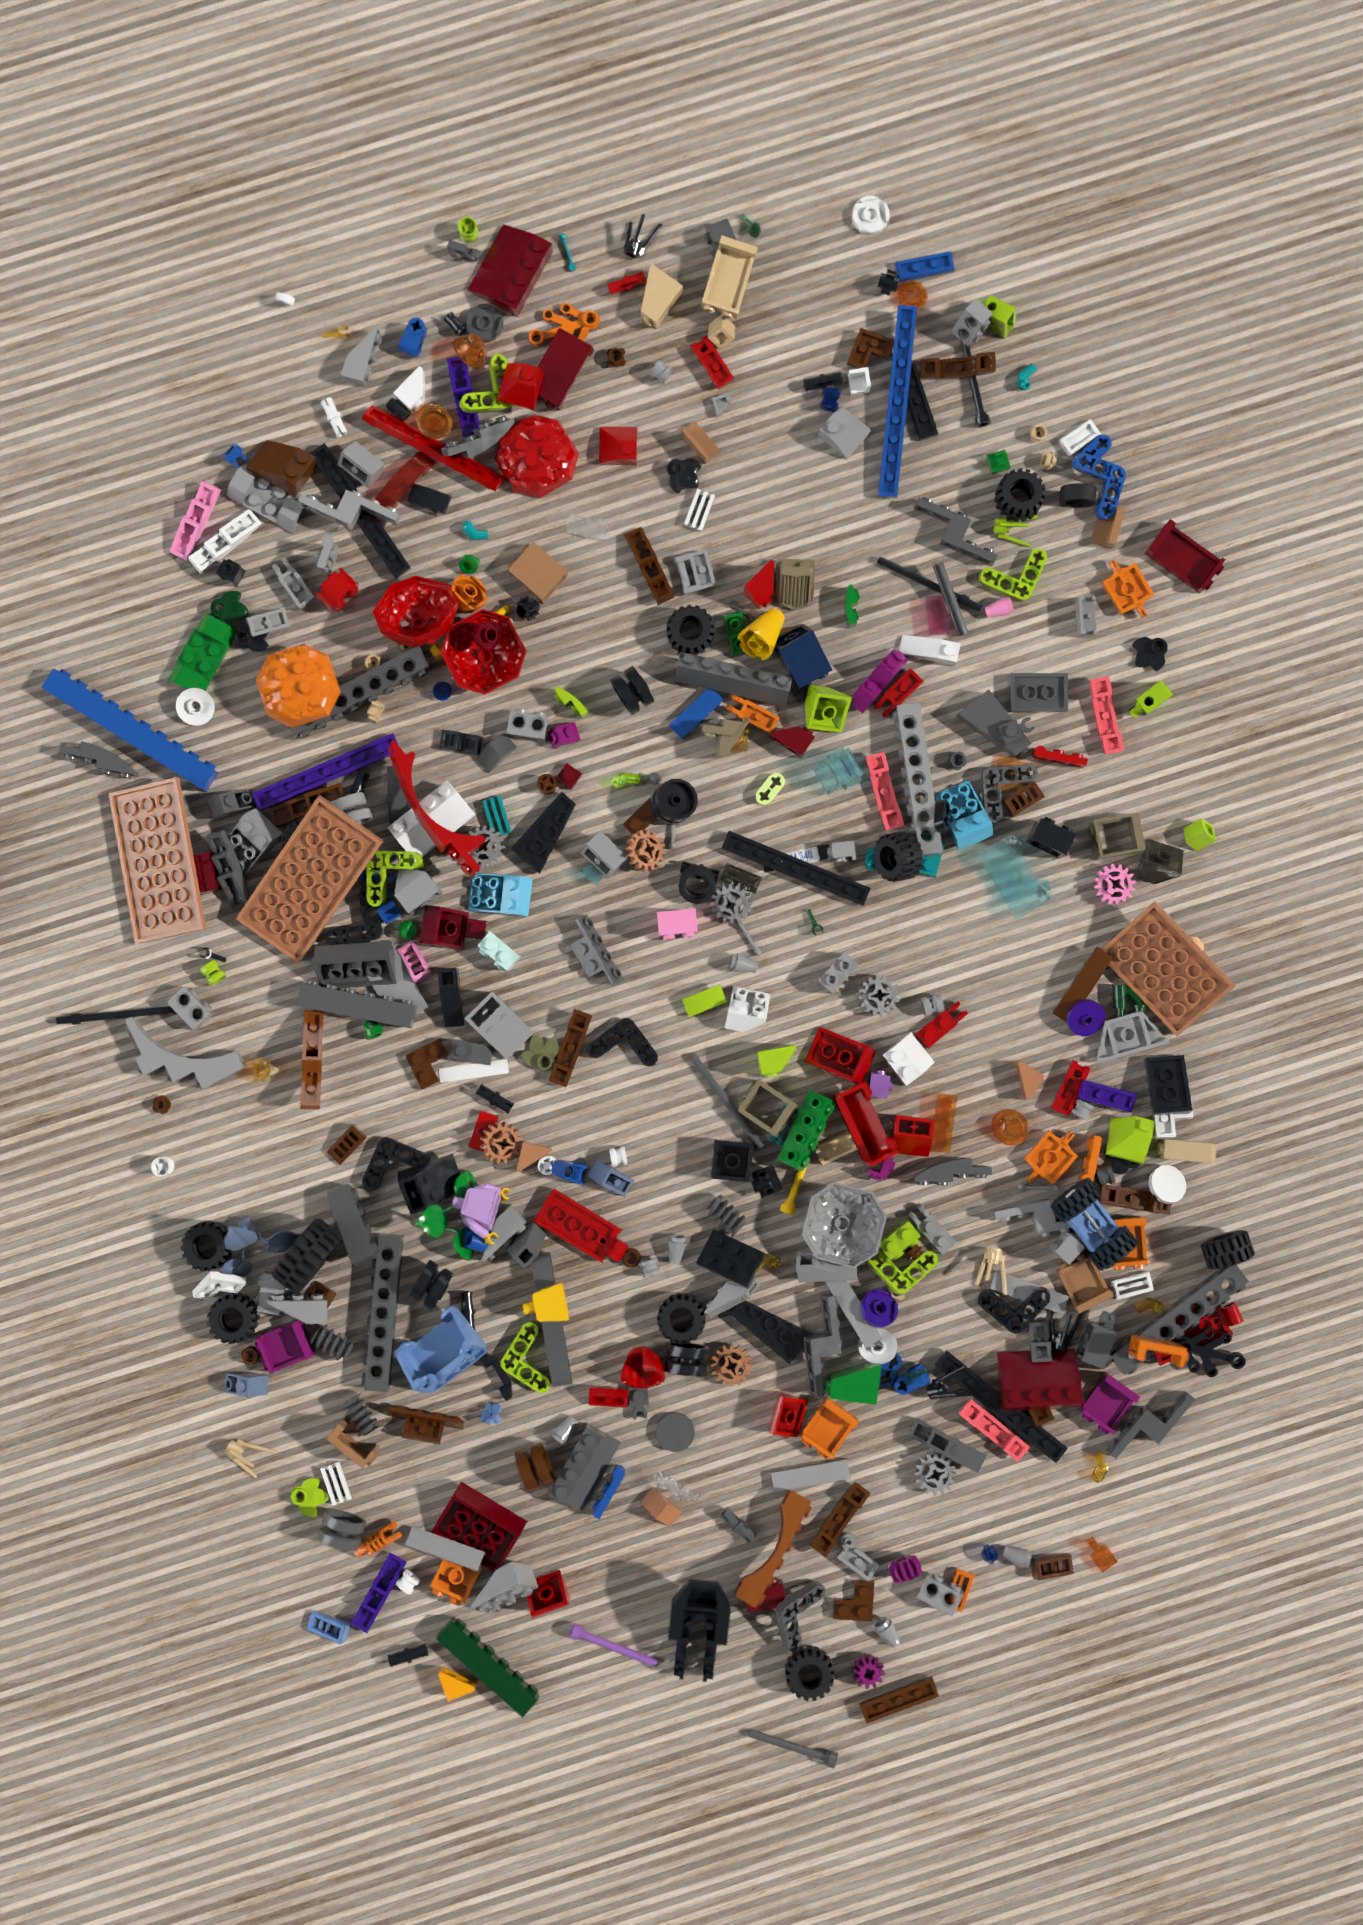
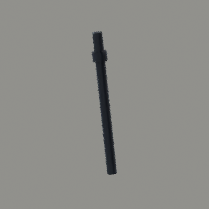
M881 556L879 557L878 564L942 594L939 584ZM954 592L959 605L967 606L980 612L983 605L969 599L970 597L965 594L960 595Z
M170 1006L92 1014L72 1013L71 1016L56 1017L57 1025L68 1023L78 1025L89 1021L172 1014L173 1009Z

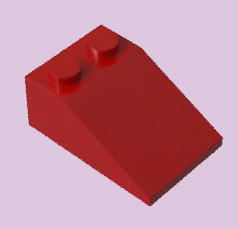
M819 1027L804 1062L848 1082L859 1084L864 1081L876 1051L870 1046Z

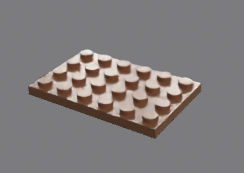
M1156 901L1101 948L1113 956L1109 966L1176 1036L1182 1033L1236 986Z

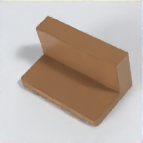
M696 421L687 429L685 427L681 429V436L705 464L720 452L719 448Z
M1118 506L1114 516L1105 521L1097 517L1090 542L1112 549L1116 545L1126 508ZM1107 507L1102 509L1104 511V515L1109 513L1106 511Z

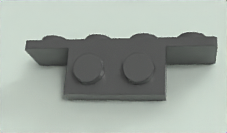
M587 914L575 919L584 937L572 943L571 947L588 978L604 971L612 986L624 981L621 971L612 960V955L607 951L601 936L598 935L594 928L593 921Z

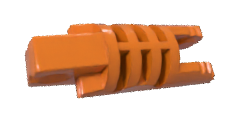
M396 1521L391 1522L362 1540L359 1549L354 1551L356 1557L361 1558L366 1554L371 1556L402 1537L401 1532H396L389 1537L387 1535L389 1531L397 1526Z

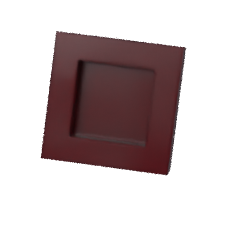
M566 763L556 777V780L572 790L583 774Z
M468 918L465 937L482 940L486 935L487 921Z

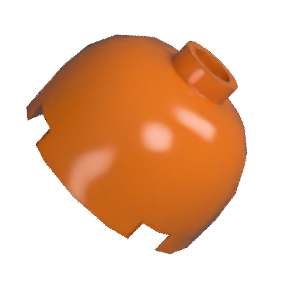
M461 574L450 585L458 602L457 611L464 614L474 613L487 601L485 594L487 590L476 577L472 575L467 577L464 576L465 574Z

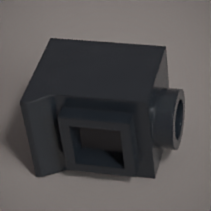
M223 559L216 574L223 580H229L237 587L246 570L230 559Z

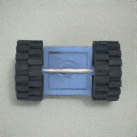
M1086 1178L1077 1182L1074 1186L1072 1185L1062 1195H1059L1050 1207L1062 1223L1068 1222L1090 1250L1087 1256L1099 1271H1103L1115 1265L1116 1262L1121 1261L1123 1257H1126L1129 1252L1134 1250L1138 1241L1127 1226L1118 1227L1097 1200L1101 1192L1090 1178Z

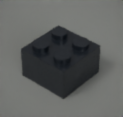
M1045 817L1035 821L1026 843L1060 859L1067 855L1076 834L1072 833L1073 829L1064 825L1060 827L1055 824L1053 819Z
M715 1139L711 1179L750 1183L754 1144Z

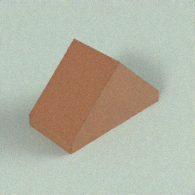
M1015 1062L1023 1099L1030 1100L1045 1076L1023 1062Z
M524 1141L517 1166L518 1172L552 1151L551 1147Z
M654 1487L641 1500L642 1505L656 1520L669 1527L672 1526L683 1512Z

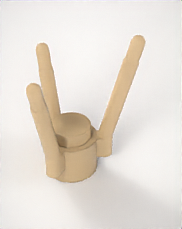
M987 1247L976 1277L975 1286L979 1284L986 1263H988L985 1280L989 1281L992 1265H998V1262H1000L1003 1294L1007 1295L1005 1255H1002L1001 1249Z
M240 1439L237 1442L231 1440L224 1454L229 1456V1459L235 1461L254 1478H257V1475L245 1465L254 1467V1464L242 1456L245 1451L242 1447L272 1454L276 1453L275 1450L246 1443Z

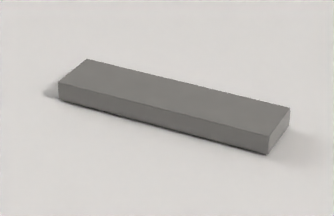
M995 1270L989 1288L1003 1293L1001 1271ZM1006 1274L1007 1295L1024 1301L1037 1287H1042ZM1048 1289L1050 1301L1045 1306V1309L1063 1315L1069 1296ZM1038 1293V1299L1035 1301L1036 1305L1041 1298L1045 1300V1293Z
M847 1458L773 1471L771 1472L774 1492L850 1479Z
M413 1526L405 1544L409 1548L476 1572L479 1571L485 1555L483 1551Z

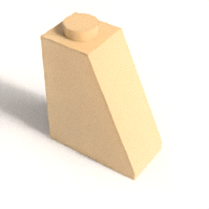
M653 264L649 269L641 308V318L647 326L657 328L683 293V286Z
M1161 1139L1157 1146V1153L1160 1154V1158L1215 1164L1216 1144Z

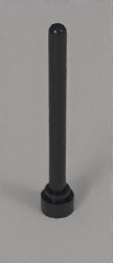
M961 341L964 357L972 356L970 346H966ZM969 377L977 412L976 418H974L975 425L978 428L985 427L991 423L990 417L984 412L977 377Z

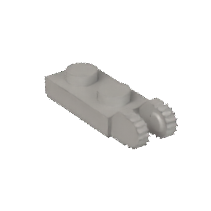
M283 557L281 560L284 566L288 568L287 572L282 574L280 568L275 563L271 566L295 604L302 610L316 599L295 568H292L287 559Z
M919 1203L917 1209L926 1217L920 1222L913 1212L910 1211L908 1215L934 1247L944 1255L957 1242L931 1213L929 1214Z

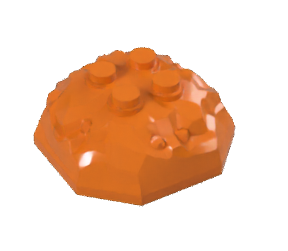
M305 643L268 655L256 677L267 716L290 728L329 717L341 694L330 656Z

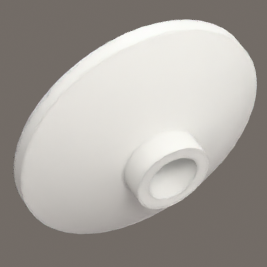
M189 688L178 696L176 711L184 722L198 726L207 723L212 718L215 704L210 694L205 690ZM198 702L200 707L195 708L193 703Z
M877 1328L883 1339L867 1349L860 1339L859 1352L866 1361L872 1364H884L892 1360L896 1355L897 1341L889 1331ZM875 1348H880L881 1351H876V1350H874V1349H875Z

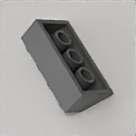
M391 941L315 946L313 966L320 987H326V984L338 986L337 988L396 984L395 954ZM364 961H367V975L370 977L381 976L382 980L369 981L363 970Z
M587 1423L558 1474L555 1483H553L549 1490L548 1496L564 1505L583 1510L621 1442Z

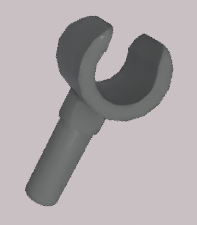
M653 772L644 779L635 781L634 785L638 786L649 781L655 785L662 779L658 773Z

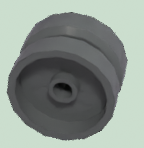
M326 1510L322 1520L325 1526L319 1530L318 1541L338 1550L357 1551L361 1543V1538L358 1534L364 1532L365 1519L345 1511Z

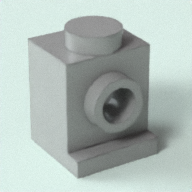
M855 842L831 843L830 848H827L828 859H836L837 863L847 862L848 858H851V862L856 861Z

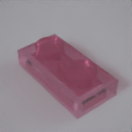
M943 595L926 597L929 635L949 634L947 608Z

